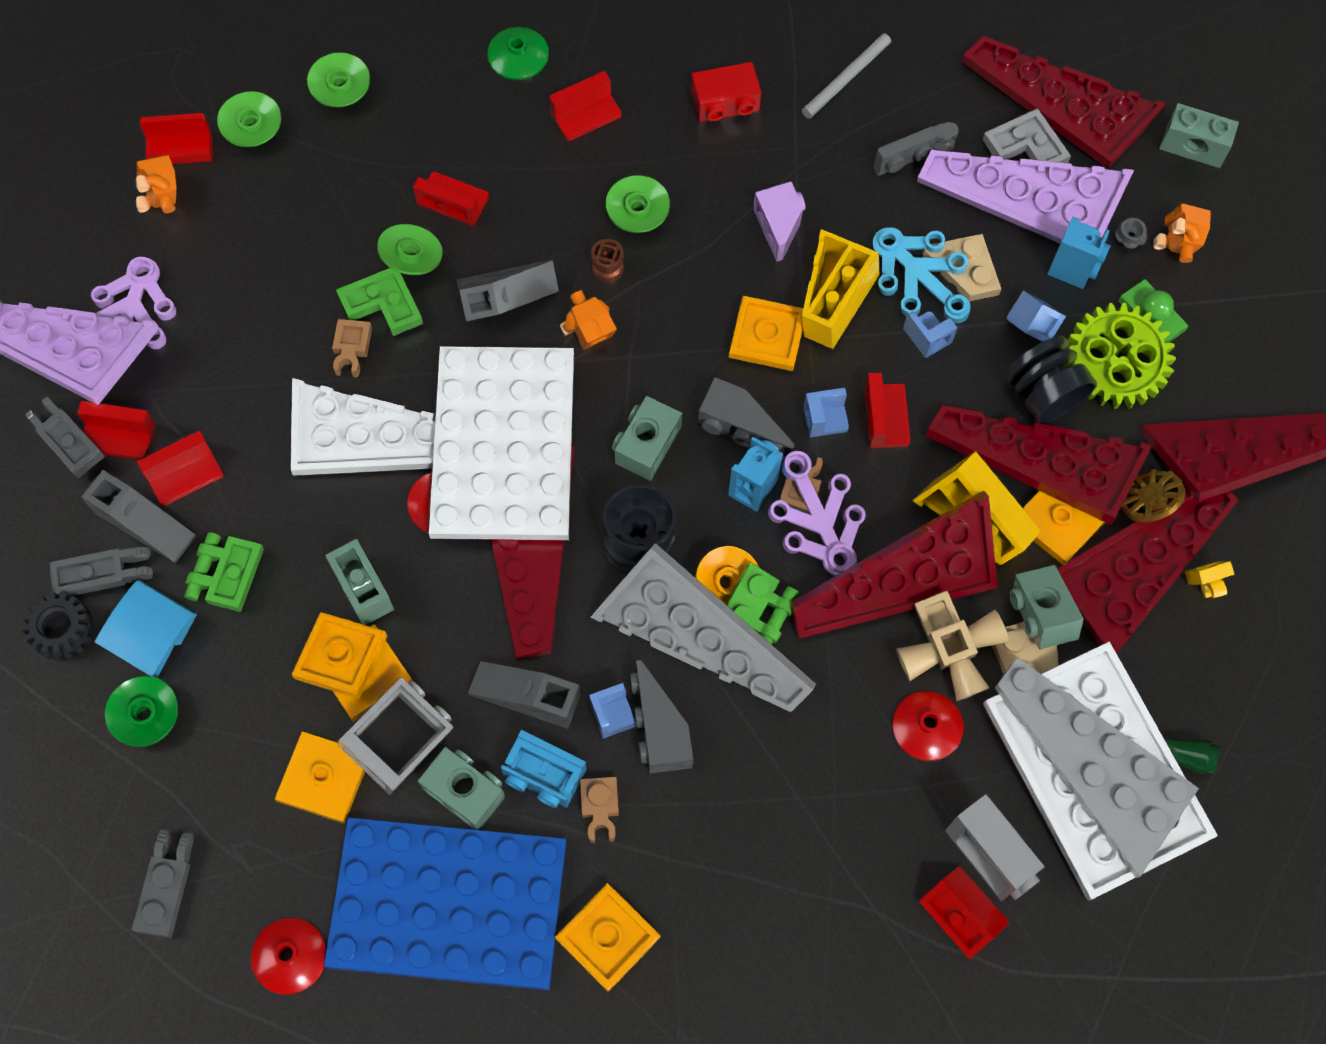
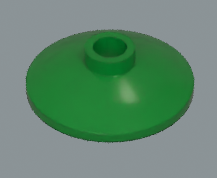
M513 27L501 31L491 40L487 55L490 66L498 75L510 80H525L536 76L544 69L548 62L549 50L545 39L536 31L524 27Z
M150 676L131 678L120 684L110 695L105 708V721L110 733L121 743L133 747L149 746L163 739L172 730L178 716V701L173 690L162 680ZM146 709L151 711L148 719L140 720V713Z

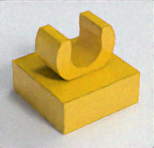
M1231 561L1212 562L1184 571L1188 585H1201L1205 598H1217L1226 595L1227 589L1222 578L1234 575Z

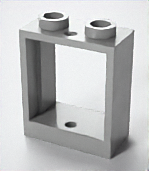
M402 678L339 739L337 745L389 795L395 791L454 728L449 723L452 720L444 709L438 705L433 708L423 698L425 693L415 682L410 680L407 683ZM397 697H400L436 734L396 774L358 737Z
M986 794L960 813L945 830L1000 901H1003L1009 895L1016 900L1040 881L1036 874L1044 868V865Z

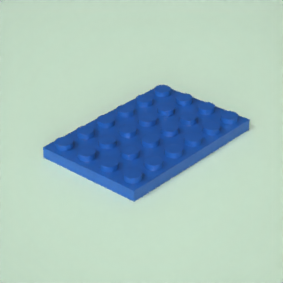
M348 818L324 967L326 969L550 991L567 840L563 838Z

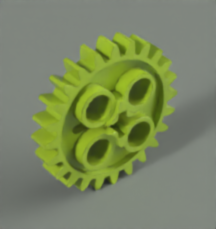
M1109 303L1105 313L1098 306L1095 308L1093 316L1088 313L1082 318L1083 324L1077 322L1073 328L1076 334H1071L1067 340L1072 345L1069 349L1075 350L1077 353V359L1073 365L1084 364L1097 381V387L1088 396V399L1091 400L1098 394L1101 396V406L1108 399H1111L1114 409L1119 407L1122 400H1124L1128 408H1131L1135 404V398L1143 405L1148 400L1147 395L1152 398L1156 397L1159 393L1158 388L1163 389L1168 383L1164 377H1170L1174 371L1168 365H1172L1176 357L1167 353L1171 352L1175 344L1164 342L1170 335V332H1159L1158 328L1162 324L1161 320L1153 324L1149 321L1152 312L1149 311L1143 317L1140 316V306L1138 305L1132 312H1128L1126 303H1123L1118 311H1116L1112 303ZM1114 329L1124 330L1128 338H1120L1116 335ZM1096 348L1100 350L1104 358L1094 357L1090 353V349ZM1120 353H1122V354L1124 355V356H1122V357H1120V358H1118V357L1116 356V355H1119ZM1137 353L1146 354L1150 359V363L1140 361ZM1112 373L1122 374L1126 383H1119L1114 380Z

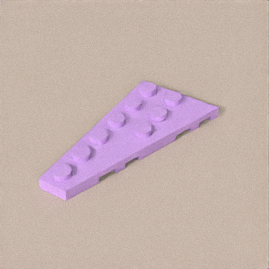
M931 150L917 182L1061 244L1072 216L1079 218V222L1096 228L1101 233L1100 237H1103L1134 170L1122 169V171L1106 170L1105 167L1100 166L1086 168L1072 166L1070 163L1029 159L1015 161L1005 160L999 156L985 158L974 157L969 153Z
M0 301V354L96 405H99L159 330L156 322L151 320H143V323L134 322L122 316H115L113 319L98 317L93 312L49 306L46 309L34 308L31 304L27 303L11 305Z

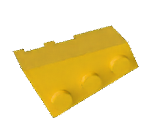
M821 229L817 254L813 262L811 281L809 280L804 303L802 322L804 337L833 349L879 276V253Z
M975 451L932 481L913 501L920 507L925 504L937 514L942 515L984 490L989 495L995 562L1002 565L1025 551L1041 530Z

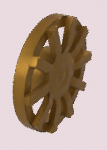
M1152 469L1150 473L1141 476L1137 475L1121 508L1124 514L1134 521L1152 522L1163 519L1175 512L1183 503L1185 498L1183 482L1172 471L1166 472ZM1168 480L1171 481V483L1166 484V485L1164 486V484H1165ZM1178 487V493L1166 492L1172 488ZM1168 498H1175L1169 505L1166 504ZM1138 501L1133 507L1128 508L1127 504ZM1142 507L1145 513H1137L1136 511Z

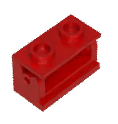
M752 62L692 73L691 94L696 110L699 113V122L708 120L718 121L724 117L734 115H749L760 110L761 89Z

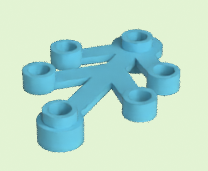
M888 227L879 230L873 238V249L882 257V276L878 281V289L886 296L893 295L897 291L898 280L894 275L896 259L905 268L904 298L901 301V312L905 316L912 311L916 315L919 314L921 308L920 299L917 297L919 281L944 304L945 318H950L955 324L964 322L969 317V300L963 295H954L929 271L951 272L956 275L962 274L967 269V256L961 252H955L949 258H914L907 251L927 249L931 253L941 252L945 245V237L939 231H931L927 236H903L895 228ZM936 238L939 239L941 243L937 246H933L929 243V241L931 239ZM885 239H893L895 243L887 246L883 241ZM954 260H961L964 265L955 267L952 262ZM885 281H892L894 286L885 288L882 284ZM908 302H913L917 307L914 310H908L905 308V305ZM958 302L963 305V308L961 310H954L951 305Z

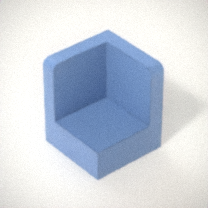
M1024 290L1007 316V320L1024 333L1042 342L1054 337L1066 318L1065 315L1051 305Z
M912 311L907 314L903 329L923 356L927 358L953 342L957 326L950 318L940 323L931 311L920 317Z
M845 388L806 393L803 409L809 437L848 431L849 424L844 406L847 396Z
M623 683L589 695L590 707L603 739L636 727V721L628 704Z

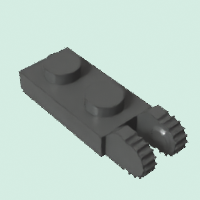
M948 121L945 124L941 123L934 127L931 126L878 148L873 166L878 176L887 172H897L910 162L915 160L920 162L927 159L931 150L950 152L955 145L954 139H956L959 133L958 126H956V123Z
M46 396L42 402L44 403L43 406L53 414L43 423L42 418L32 410L28 411L25 416L37 428L35 431L79 479L103 459L105 455L62 408L59 409Z
M141 546L124 550L117 548L50 562L52 592H55L58 596H60V592L74 596L126 585V582L135 583L137 580L146 581L152 579L153 571L150 567L143 566L124 569V563H137L151 557L150 549Z
M161 829L159 831L154 846V857L151 856L134 918L133 932L166 938L172 937L191 866L189 859L194 839L192 833L183 832L179 840L176 860H170L166 858L171 843V830Z

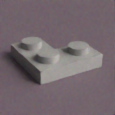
M1038 109L985 132L982 139L993 156L1003 157L1005 160L1023 152H1026L1031 160L1068 163L1071 157Z

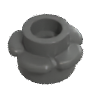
M1137 218L1124 220L1118 225L1119 229L1115 232L1117 241L1129 249L1137 248L1138 245H1143L1147 240L1146 225Z

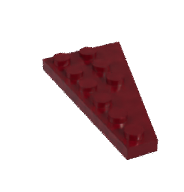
M982 36L963 55L962 59L965 65L1029 112L1038 109L1051 128L1107 169L1157 119L1167 106V103L1159 100L1153 103L1140 98V93L1132 90L1126 93L1111 87L1108 81L1064 66L1061 69L1047 64L1048 59L1040 56L1034 59L1020 54L1018 48Z
M946 405L941 406L926 434L927 437L966 456L976 451L987 466L1109 525H1112L1152 447L1151 444L1140 443L1139 446L1124 444L1122 439L1109 437V440L1092 438L1088 432L1035 423L1034 426L1019 424L1017 419L1004 417V420L987 418L982 412Z
M1326 413L1145 424L1141 435L1152 445V448L1170 470L1182 480L1185 488L1197 502L1326 458Z
M575 446L571 447L570 491L572 483L573 462L575 458ZM491 539L517 661L551 654L565 540Z
M983 490L792 601L791 607L797 636L803 638L915 609V603L948 591L952 600L998 588L989 495Z
M1187 491L1183 503L1171 515L1152 522L1137 521L1057 568L1084 618L1083 624L1099 646L1110 642L1116 654L1119 652L1239 501L1232 491L1197 502Z

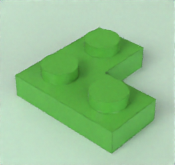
M391 268L336 290L349 320H357L381 310L393 336L423 324L422 317L400 272Z

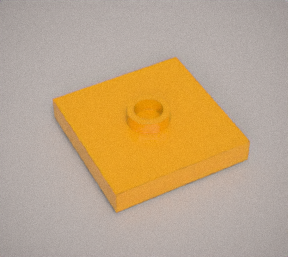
M743 296L729 358L793 371L803 330V308Z
M1041 491L1023 508L1041 530L1033 541L1062 565L1068 563L1104 524L1103 521Z
M320 612L291 675L296 680L360 699L385 643L387 634L385 631Z
M385 640L360 699L333 692L354 722L362 717L400 678L404 679L407 683L410 680L412 681V679Z
M302 731L275 800L345 824L365 771L337 746V742Z
M608 883L555 936V939L607 992L661 938Z

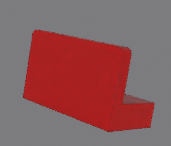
M605 71L549 96L551 116L567 141L578 138L622 116L620 108L611 96V80Z
M203 113L140 118V126L146 137V160L169 155L172 164L212 161V133Z
M432 172L428 180L418 177L413 186L417 205L472 226L477 222L489 199L487 191L437 172Z
M868 373L865 384V399L870 448L908 447L910 445V431L905 385L883 384L882 373Z
M81 401L77 413L85 423L83 432L104 455L136 460L147 457L156 426L147 410L100 403L96 405L93 402Z
M200 431L137 461L161 506H166L223 477V473Z
M957 867L919 901L968 959H971L1009 924L1007 918L961 867Z

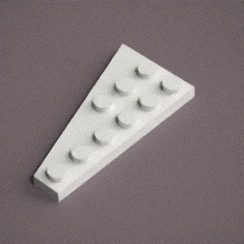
M292 378L291 472L294 476L433 469L436 417L433 413L425 411L419 413L407 410L401 405L358 394L351 396L335 392L330 387L321 385L319 388L305 384L302 380Z

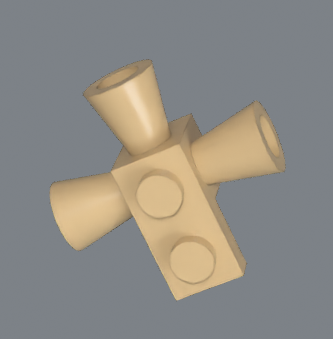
M948 591L915 603L914 607L930 643L896 649L900 664L909 682L938 663L941 670L950 667L956 701L966 699L989 689V686L970 658H973L978 653L976 648L1009 642L1007 631L998 612L993 610L967 627L964 620L960 621Z

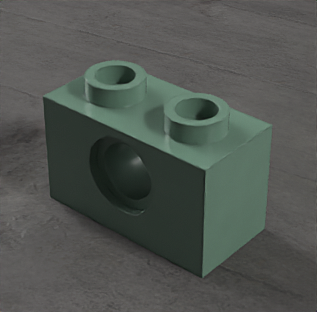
M1177 103L1166 126L1160 150L1220 168L1232 147L1239 122Z
M646 396L641 406L636 404L628 418L630 425L625 433L621 431L618 433L612 450L615 451V464L651 481L682 427V413ZM643 433H648L652 435L653 438L648 441L640 440L638 436Z
M357 539L325 555L361 624L367 625L394 610L387 592Z
M1052 565L1016 574L1013 590L1010 591V600L1013 608L1020 611L1024 619L1025 631L1030 638H1034L1039 650L1078 640L1084 618L1056 566Z
M445 747L420 777L418 783L424 792L474 830H480L505 798L503 790L500 788L503 783L488 771L481 774L472 767L474 761L461 750L457 749L453 753ZM468 779L474 783L471 791L466 794H458L454 791L456 784L460 780Z

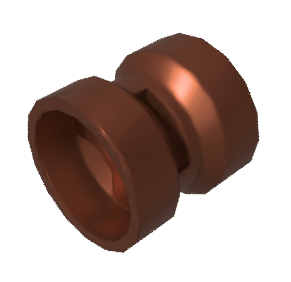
M602 239L592 247V272L597 280L611 283L617 281L622 276L624 270V251L619 242L613 239Z

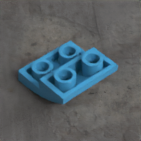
M137 580L115 607L101 629L95 643L151 677L159 676L175 645L182 644L197 614L141 580Z

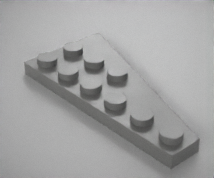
M656 543L590 617L599 622L605 620L620 627L618 631L628 636L632 634L649 641L652 647L700 670L702 667L719 674V679L728 683L734 681L751 689L753 695L789 712H792L813 691L816 685L815 682Z
M1017 657L995 686L996 691L1019 722L1024 723L1042 753L1047 754L1058 769L1056 772L1091 819L1094 818L1102 828L1114 850H1118L1128 863V869L1134 877H1141L1199 788Z

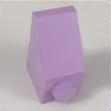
M792 182L755 193L753 210L776 262L783 260L800 226L802 211L805 210L804 198L800 192L796 193Z

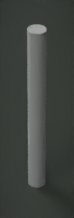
M885 33L880 35L802 109L804 116L809 119L812 118L891 43L890 37Z

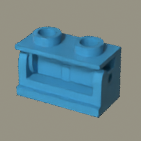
M1072 216L1047 275L1084 289L1088 278L1095 280L1111 245L1106 244L1105 241L1110 230H1106L1102 238L1100 237L1101 233L1096 228L1078 221L1079 218Z
M752 437L750 449L739 465L734 464L731 469L728 495L757 512L778 481L783 453L779 452V449L773 443L767 440L760 441Z
M523 730L520 731L505 761L507 766H501L502 774L506 777V784L521 792L528 788L538 793L537 799L553 808H557L558 804L566 808L568 807L580 784V779L583 778L587 771L586 761Z

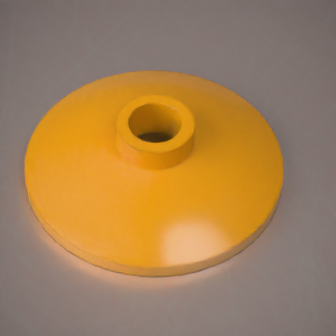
M724 546L708 552L701 559L696 569L695 578L725 604L746 564L752 563L757 567L759 566L755 559L746 551L733 546ZM722 576H726L729 579L728 588H723L720 585V578Z

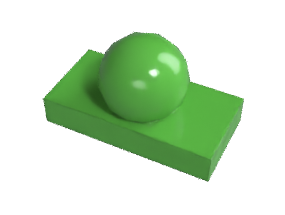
M1146 279L1121 295L1118 300L1121 305L1126 303L1128 312H1132L1137 305L1140 306L1139 315L1142 317L1149 311L1152 312L1149 320L1152 324L1161 320L1162 324L1158 328L1159 332H1170V335L1164 340L1165 343L1171 342L1188 328V324L1174 311V301L1171 295L1162 290H1155Z

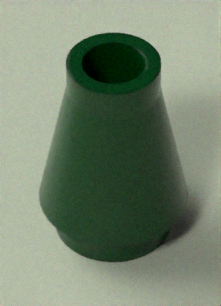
M1167 738L1166 744L1179 765L1201 775H1204L1205 772L1214 774L1219 754L1218 745L1211 744V740Z

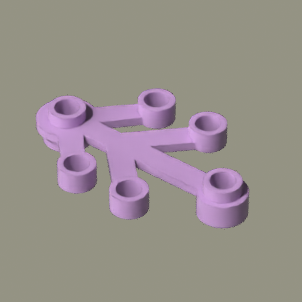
M146 257L134 258L128 264L126 275L105 286H97L91 292V298L96 306L105 308L95 313L98 317L114 319L115 316L127 317L129 321H134L135 318L137 322L142 323L143 320L152 321L141 303L145 290L154 301V310L161 320L172 319L176 315V308L172 300L165 297L157 284V280L160 277L158 265L155 261ZM148 272L146 275L139 277L141 273ZM129 289L127 297L112 304L114 295ZM107 294L106 298L98 300L100 295ZM170 306L168 311L160 312L163 307ZM160 327L155 335H160L159 339L155 341L150 340L147 343L152 349H159L166 343V336Z
M793 451L783 460L782 471L788 479L794 480L810 515L791 508L783 500H777L769 507L768 516L773 522L781 523L787 521L820 534L825 546L806 540L800 532L792 531L784 537L783 548L791 554L802 552L822 560L826 571L833 576H837L857 564V555L852 548V544L859 525L865 520V510L859 505H851L844 511L843 520L845 526L838 540L833 525L844 494L851 487L850 479L844 474H837L829 481L828 489L830 494L825 508H823L807 475L811 470L810 458L804 452ZM790 463H797L800 466V472H792L789 467ZM835 480H841L845 485V489L842 491L836 489L834 485ZM775 506H780L784 509L785 515L783 517L775 515ZM851 510L859 514V521L850 519L849 512ZM790 537L798 539V548H793L789 545L788 540ZM838 554L844 558L842 566L835 564L834 555Z

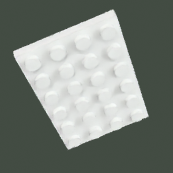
M440 347L429 522L430 539L569 540L574 348Z
M1110 642L1042 674L1185 778ZM1000 695L986 700L983 705L1087 901L1135 878L1128 869V863L1119 851L1114 850L1108 842V837L1094 818L1091 819L1056 772L1058 770L1047 754H1043L1036 745L1037 741L1024 723L1019 722ZM1195 795L1143 873L1218 836Z

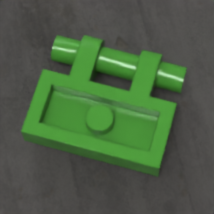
M208 533L204 544H200L196 555L199 558L194 571L189 572L185 583L188 587L184 597L197 601L201 590L207 589L208 592L205 600L208 604L241 612L264 548L262 544L228 536L225 547L220 548L218 545L221 537L215 533ZM219 561L214 576H207L211 563Z
M748 563L725 605L772 645V643H777L781 635L779 630L787 616L792 615L791 602L797 598L799 592L787 586L782 597L776 595L773 592L780 580L756 565ZM766 605H769L775 610L768 623L765 624L759 618Z

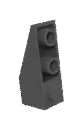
M552 259L457 279L466 321L499 315L559 292Z
M716 377L714 378L699 409L698 425L711 434H722L730 437L738 445L747 448L750 447L752 437L760 441L767 440L773 443L779 449V452L783 453L782 459H785L789 453L793 452L795 444L746 389Z
M104 470L101 471L81 496L93 513L174 563L178 561L196 537L193 532L132 487Z
M642 660L636 661V672L630 673L632 694H639L641 707H634L637 729L644 728L645 741L639 742L641 764L648 763L649 773L692 768L693 754L688 723Z
M480 661L468 695L568 729L580 699V690L578 684L546 673Z

